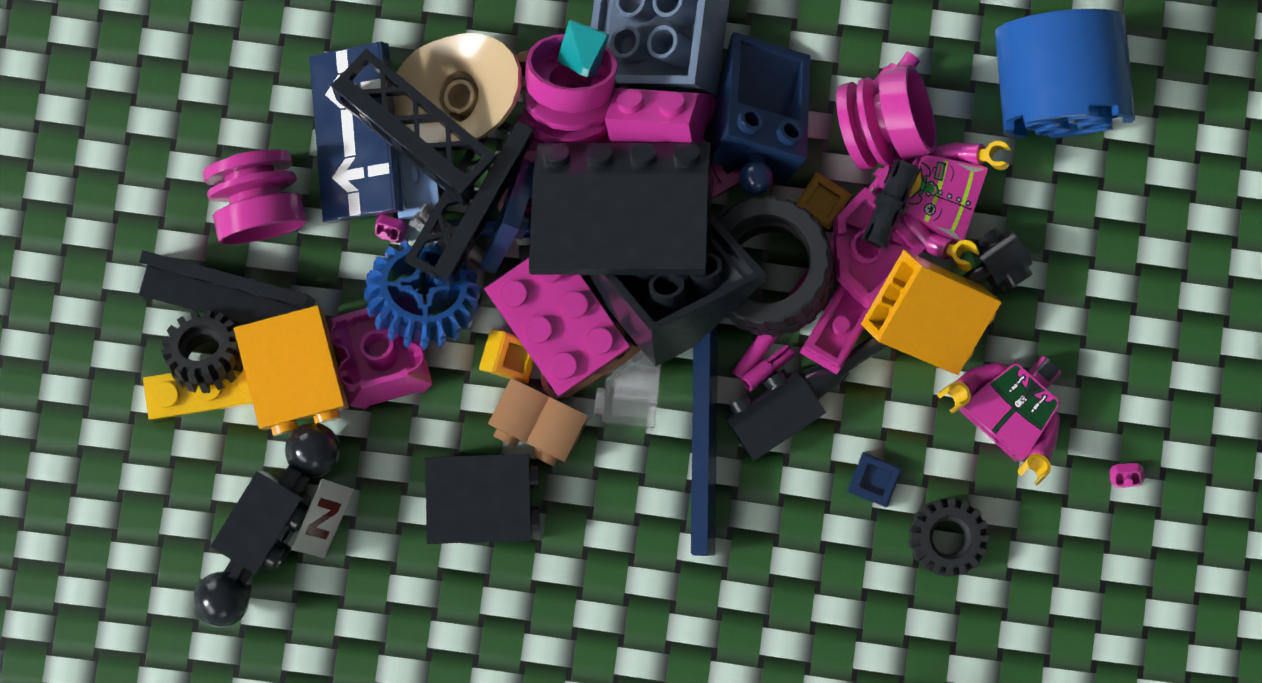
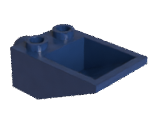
M733 32L730 37L709 128L712 163L740 171L739 183L742 189L751 195H760L770 189L773 181L786 184L807 159L811 55Z

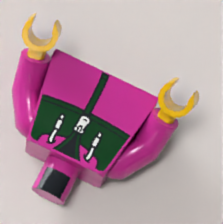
M1041 356L1028 372L1016 362L1008 366L1000 362H993L971 368L959 379L939 391V398L949 394L954 399L955 405L949 410L951 413L959 410L1015 462L1023 461L1028 456L1026 461L1018 468L1019 475L1022 476L1030 468L1037 475V480L1034 484L1039 485L1051 472L1050 459L1056 448L1060 425V416L1056 411L1060 401L1047 388L1061 374V371L1048 358Z

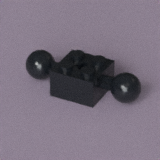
M306 423L292 431L285 445V456L289 465L281 478L270 472L256 471L210 546L231 559L224 571L211 573L204 577L194 592V609L199 618L206 624L213 627H228L240 621L246 614L250 603V595L246 583L253 573H268L274 568L279 570L289 557L292 547L287 544L293 534L300 530L313 500V497L304 493L303 490L311 478L321 477L331 472L340 458L341 446L339 439L329 427L320 423Z

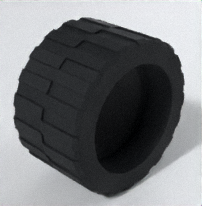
M776 196L746 199L747 201L738 205L736 203L728 208V211L722 216L720 215L717 220L740 245L756 235L767 232H781L794 236L802 243L808 253L809 272L801 287L788 298L769 304H758L744 300L726 319L729 318L741 330L745 329L750 331L751 334L758 336L771 335V337H777L790 332L792 334L817 319L816 316L822 310L824 311L829 303L830 294L833 293L835 286V261L829 241L820 222H817L811 212L805 207L801 208L796 202L788 199H778Z

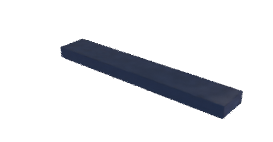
M718 325L693 347L692 556L715 555Z

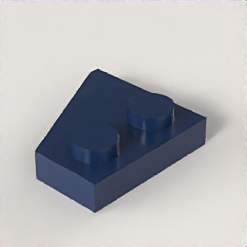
M523 158L510 183L492 231L495 233L493 240L483 256L479 267L482 270L496 274L514 238L522 240L531 218V216L524 214L526 206L532 207L534 162Z

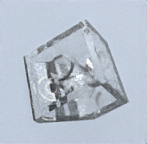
M642 350L606 378L605 388H597L594 414L595 416H603V426L654 431L661 364L655 367Z

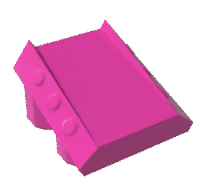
M367 308L332 317L328 321L331 340L339 361V377L346 390L349 405L367 409L370 405L410 394H423L432 385V380L420 341L412 340V344L408 348L403 344L404 337L398 336L390 342L388 338L389 328L377 331L375 326L376 317H369Z

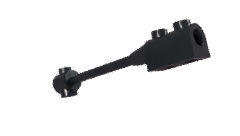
M995 227L975 241L979 248V255L972 253L976 267L962 275V277L978 284L986 280L993 288L996 289L1000 286L1002 291L1006 293L1033 275L1028 268L1032 265V260L1022 242L1012 231L1006 230L1000 234ZM873 336L869 337L851 350L837 374L819 364L800 372L795 371L791 375H788L785 369L763 382L767 391L755 399L748 392L727 406L732 414L726 417L725 420L751 460L755 461L824 415L826 411L818 400L840 381L842 382L849 375V371L887 347V345L878 342Z

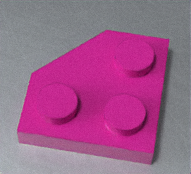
M865 187L833 219L835 279L867 309L874 302L902 251L905 250L918 256L926 246L900 220L895 227L887 250L876 248L864 242L861 238L876 206L873 203L875 196Z

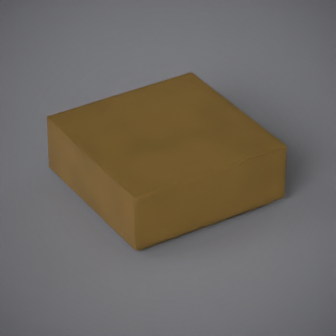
M816 172L796 204L801 208L805 207L812 213L813 218L820 222L823 229L829 231L833 225V219L842 211L852 194Z

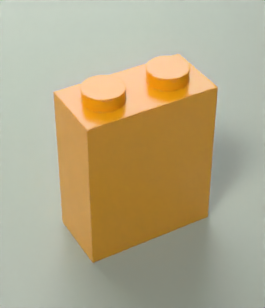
M903 250L861 325L878 342L950 373L959 375L965 363L972 357L974 348L985 329L994 320L1001 301L982 285Z
M317 305L233 328L259 429L266 431L271 429L273 436L286 434L298 428L297 422L314 418L315 424H322L339 419V411L349 409L344 386L339 377V367L325 313L321 307Z

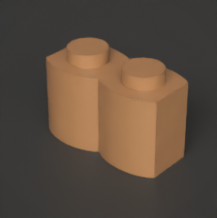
M511 378L488 424L496 428L493 437L515 448L520 440L534 447L531 454L533 457L551 466H555L557 460L567 463L589 417Z

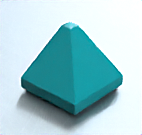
M569 20L557 61L582 76H596L610 34Z

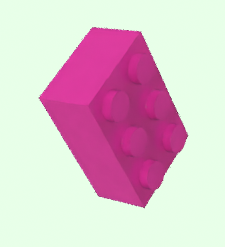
M528 258L484 288L559 398L630 350V346L581 275H530Z

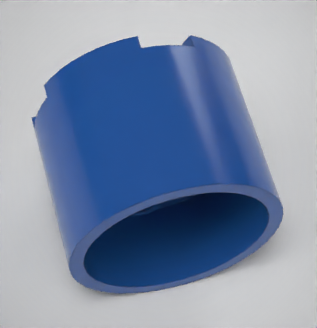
M1108 9L1053 11L1012 20L996 28L995 43L1004 135L1022 139L1028 137L1027 131H1035V135H1050V138L1072 137L1113 130L1112 121L1123 118V123L1135 121L1126 17L1123 13Z

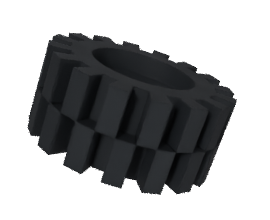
M205 310L204 317H200L198 311L190 312L192 319L186 321L184 316L177 319L180 327L177 329L171 325L167 329L170 338L163 337L162 340L164 349H161L162 356L173 378L182 388L186 385L188 390L196 393L198 386H200L202 393H210V385L215 384L217 390L225 388L222 380L226 378L232 383L236 379L233 370L241 372L243 369L233 329L235 327L231 319L227 321L226 316L220 312L215 317L212 310ZM210 342L219 344L218 350L209 358L199 361L189 359L190 353L199 345Z
M940 499L923 506L920 512L914 515V521L909 526L910 539H908L909 547L913 550L912 555L916 561L922 564L921 566L934 574L953 577L955 575H964L970 569H975L980 564V559L987 554L986 544L990 543V535H987L986 528H989L987 522L982 520L981 513L977 508L971 507L970 503L965 501ZM946 520L958 523L965 535L963 546L953 554L941 553L936 549L932 540L935 527Z

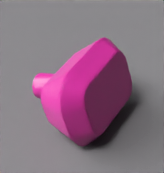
M381 215L376 220L375 234L383 240L402 243L407 235V226L402 220Z
M1138 463L1116 464L1110 470V482L1116 488L1139 487L1145 480L1144 469Z

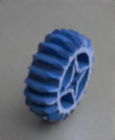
M404 239L400 243L399 251L389 246L385 251L384 258L377 257L373 263V270L367 273V287L364 290V299L368 302L367 313L369 317H376L375 326L377 331L389 328L388 338L390 342L398 336L404 337L403 344L406 348L412 344V340L420 341L423 351L428 348L429 341L431 340L442 348L445 345L446 336L456 341L461 335V329L468 330L472 325V317H475L478 313V300L481 289L480 285L476 284L478 278L476 270H467V258L452 286L449 287L405 263L404 260L412 247ZM438 243L433 244V247L425 246L418 258L435 267L443 250L440 249ZM414 272V274H412L409 277L399 278L405 274ZM420 283L422 284V293L427 294L425 304L423 303V294L418 293ZM447 305H452L446 311L440 314L430 316L432 312L440 309H446Z

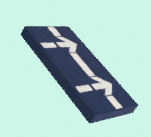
M382 41L309 56L323 222L336 223L403 211L398 151L336 100L331 84L365 48L391 68L389 44ZM369 65L353 80L361 89L381 88L380 74ZM386 80L387 88L393 87L392 84L388 80ZM393 96L387 97L388 111L395 116ZM381 97L373 98L382 105Z

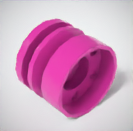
M565 34L552 35L539 40L529 49L526 59V90L523 107L525 125L533 129L536 138L546 143H594L599 141L608 132L605 116L614 92L617 71L614 53L606 46L598 74L585 77L557 61Z
M912 65L882 73L879 80V89L869 77L859 80L858 85L854 82H848L838 87L836 105L840 129L849 155L860 170L873 169L877 166V162L883 166L890 164L894 158V147L900 157L905 160L929 154L936 150L937 136L933 109L924 82L917 69Z
M275 149L243 152L205 167L202 171L204 182L207 185L214 186L207 192L208 199L213 202L230 203L215 211L212 215L219 243L223 245H236L263 241L294 232L307 224L301 196L296 193H280L281 190L293 185L297 181L296 174L293 171L286 170L293 164L291 153L288 150Z

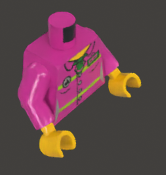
M994 141L986 149L983 144L953 142L936 146V150L932 153L910 159L908 163L918 167L920 173L906 203L909 208L906 215L900 217V221L926 246L923 252L945 260L953 258L957 267L962 271L972 269L969 262L959 258L966 251L979 255L976 245L972 241L964 239L988 170L987 167L981 165L984 161H987L997 170L1008 168L1009 164L1007 162H995L993 160L994 154L998 150H1012L1005 142ZM885 165L878 181V187L883 189L893 165Z

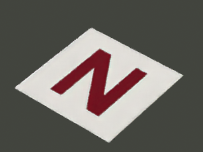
M321 479L291 550L325 558L354 489Z

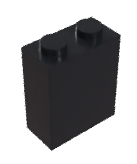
M531 455L425 457L427 544L533 541V532H541L540 506H532V489H539L540 485L539 463H531Z

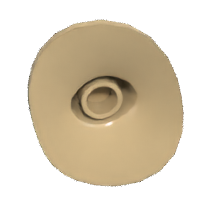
M479 33L457 34L430 42L415 50L396 72L477 140L487 137L504 123L516 105L522 82V69L513 51L499 40ZM406 95L393 96L395 116L413 115V101ZM419 107V114H428ZM439 122L420 123V137L427 143L446 142L445 127ZM405 124L414 132V124ZM451 133V141H460Z

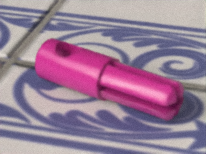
M788 345L783 346L768 359L763 360L742 376V383L748 390L752 391L772 376L781 366L791 360L795 355L794 351Z

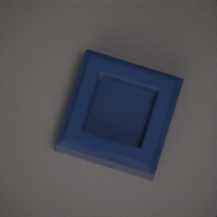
M862 452L846 492L887 508L903 468Z

